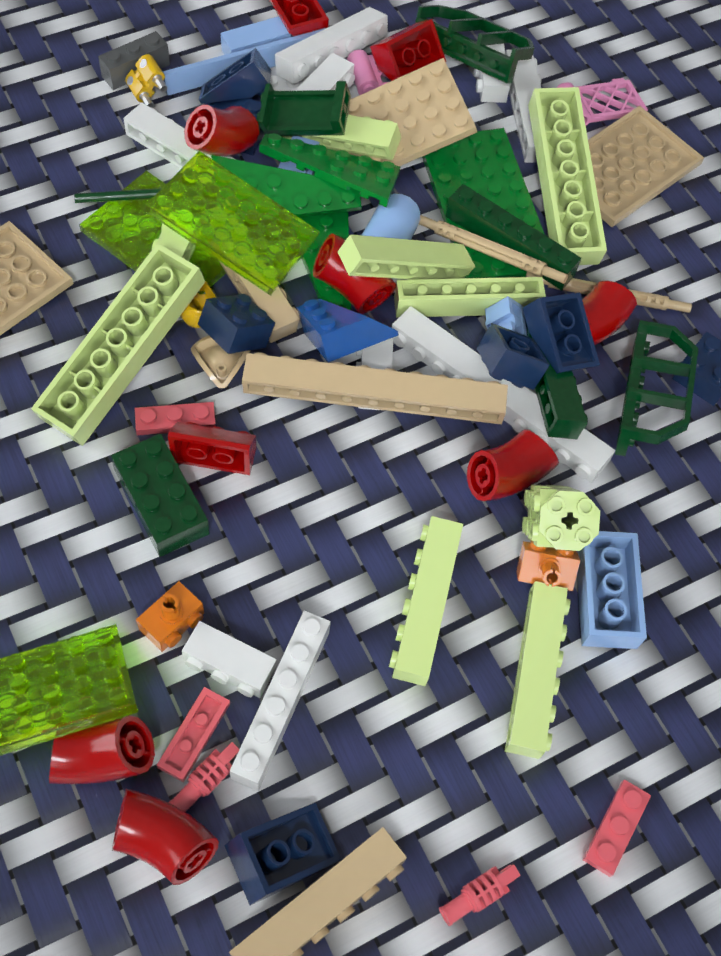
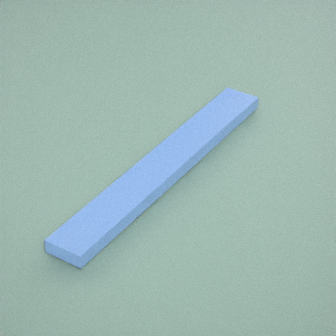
M326 28L163 71L165 75L164 83L167 86L166 93L167 95H172L201 87L254 48L258 50L270 68L275 67L276 53Z

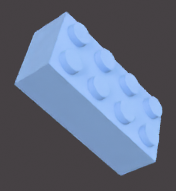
M599 531V535L589 545L577 551L580 558L577 579L581 645L587 647L638 649L647 638L638 533Z

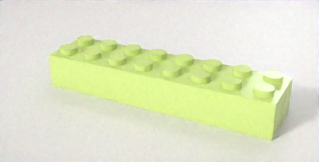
M579 87L534 88L528 107L549 238L581 257L579 265L600 264L607 252Z
M157 243L31 410L41 420L83 446L205 283L200 268Z

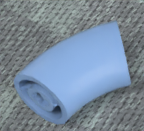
M392 194L387 208L378 205L361 236L411 240L420 222L418 205L406 195Z

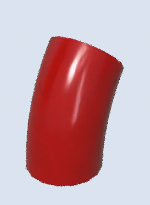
M201 105L190 114L184 130L187 146L200 153L214 156H233L246 151L254 145L259 136V126L255 116L241 106H231L221 110L210 105Z
M332 233L324 241L318 252L313 267V276L342 294L359 313L363 314L372 311L392 295L397 284L392 278L349 276L338 254L345 239Z
M600 281L582 299L594 344L596 345L613 335L629 319L636 308L637 300L633 293L625 286L616 282Z
M524 429L507 443L496 448L480 450L471 457L467 467L468 486L472 495L478 500L491 501L501 499L525 490L540 481L559 465V460L552 448L542 438L532 431Z
M132 715L98 723H57L51 756L49 784L100 783L124 779L147 772L152 766L155 756L151 732L141 719Z
M126 789L116 825L112 851L127 854L149 864L163 874L173 885H181L189 881L207 866L218 849L219 841L205 826L191 815L166 801L145 793Z

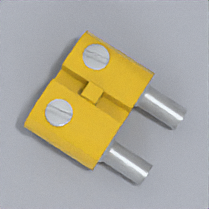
M145 54L135 64L137 70L131 69L125 78V82L138 102H144L145 105L153 108L154 103L150 99L155 93L153 87L159 88L161 92H166L167 86L164 83L165 75L153 56Z

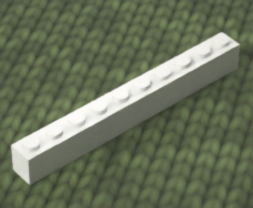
M412 306L392 324V328L397 330L399 334L393 337V342L398 347H403L410 352L416 360L428 365L437 375H446L449 378L456 379L471 378L480 382L496 381L500 384L508 385L504 421L510 424L518 433L526 429L537 434L552 448L559 462L570 467L579 477L592 483L611 460L615 450L586 429H583L577 440L548 437L539 401L535 393L526 387L518 388L510 381L504 379L499 381L491 377L485 363L481 360L480 354Z

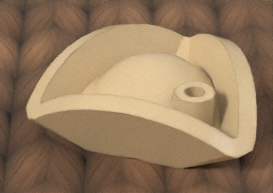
M210 336L200 339L191 347L192 354L218 388H226L245 361L247 353L251 351L228 354Z

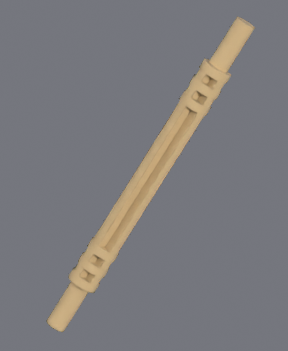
M420 215L419 225L434 230L435 234L464 244V246L539 277L544 275L563 284L568 278V274L548 267L545 262L439 220L437 222Z
M530 272L526 273V277H539ZM573 278L563 290L588 295L596 283ZM543 279L544 285H548V288L560 290ZM628 289L636 297L637 305L664 311L671 309L690 313L692 308L691 303L671 300L668 296Z

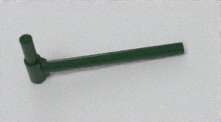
M196 178L188 179L183 184V187L74 194L75 203L184 197L190 203L191 216L199 219L200 184Z

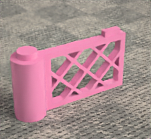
M355 50L348 55L347 60L354 63V82L359 95L388 83L382 82L381 78L383 76L388 77L377 68L373 55H367L364 50Z
M619 78L612 79V82L578 86L585 126L592 122L622 118L635 109L626 105L627 102L637 107L641 106L648 111L630 80ZM569 82L561 83L557 86V88L574 87ZM626 88L629 94H626L617 89ZM600 91H605L612 95L611 97H609L607 95L600 93ZM582 94L590 95L593 98L591 100L587 97H584ZM616 96L620 99L625 100V103L613 99V97ZM595 98L607 103L606 106L595 102ZM612 105L620 110L615 111L611 108H608V106ZM591 107L602 113L594 114Z

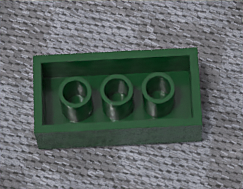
M161 434L110 455L114 471L159 557L210 534L208 519Z

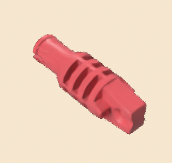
M233 742L221 753L214 749L188 776V784L169 803L186 812L201 796H208L230 773L232 767L230 762L237 756L240 749Z
M514 864L508 865L500 871L494 866L463 886L459 896L444 906L439 907L440 914L448 926L453 925L454 922L471 911L478 913L510 892L507 885L521 876Z

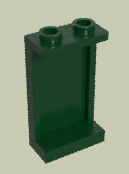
M337 81L335 90L275 91L271 83H266L265 90L261 93V110L257 113L258 126L261 127L264 135L271 133L280 136L344 135L351 100L346 81Z

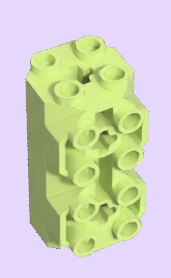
M531 485L530 490H525L524 506L528 508V517H523L522 533L528 535V539L534 541L536 547L580 551L599 535L600 510L584 492L569 486Z

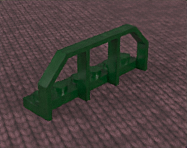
M425 5L418 8L415 23L429 20L427 18L430 17L450 19L448 28L434 22L444 54L504 83L513 82L519 60L532 59L535 47L532 40L528 37L466 10L442 5ZM475 30L486 32L479 33L477 41L457 33ZM510 43L519 48H512L509 57L485 45Z
M643 320L639 322L632 350L615 455L626 456L628 446L633 447L635 440L658 445L687 431L691 415L698 347L675 326ZM647 334L670 338L690 357V364L647 357L650 348V342L646 341ZM645 370H652L688 377L686 396L681 397L644 390L645 376H641V373L645 374ZM641 402L684 410L683 420L660 431L637 428L639 413L635 412V409L640 408Z

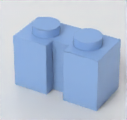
M509 296L485 309V325L487 329L493 323L527 336L523 306Z

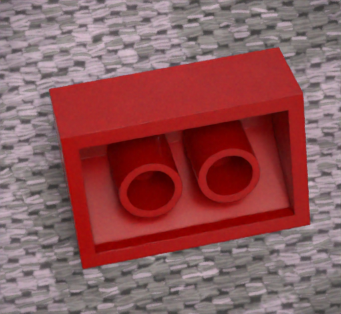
M270 0L287 31L293 36L328 28L329 18L317 0Z
M433 19L415 23L370 46L377 68L391 81L442 58L446 62Z
M177 422L169 431L170 452L176 463L244 475L251 474L256 452V435H251L246 431H228L216 426L211 428L199 426L193 422Z

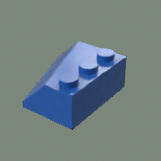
M311 299L297 307L304 334L328 363L399 335L397 330L372 318L322 299Z

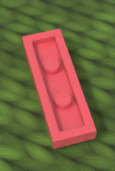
M214 402L135 408L137 436L169 433L177 422H193L199 426L210 428L216 426Z
M204 687L157 763V768L184 783L227 711L230 700Z
M624 779L620 783L583 861L607 876H613L651 795Z

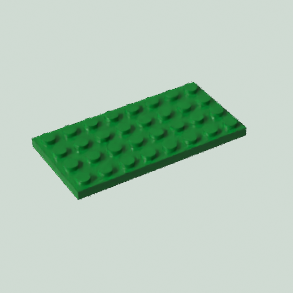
M504 128L477 131L475 134L422 156L444 222L466 230L445 217L449 197L464 184L544 234ZM465 246L475 265L474 269L465 278L526 277L527 271Z

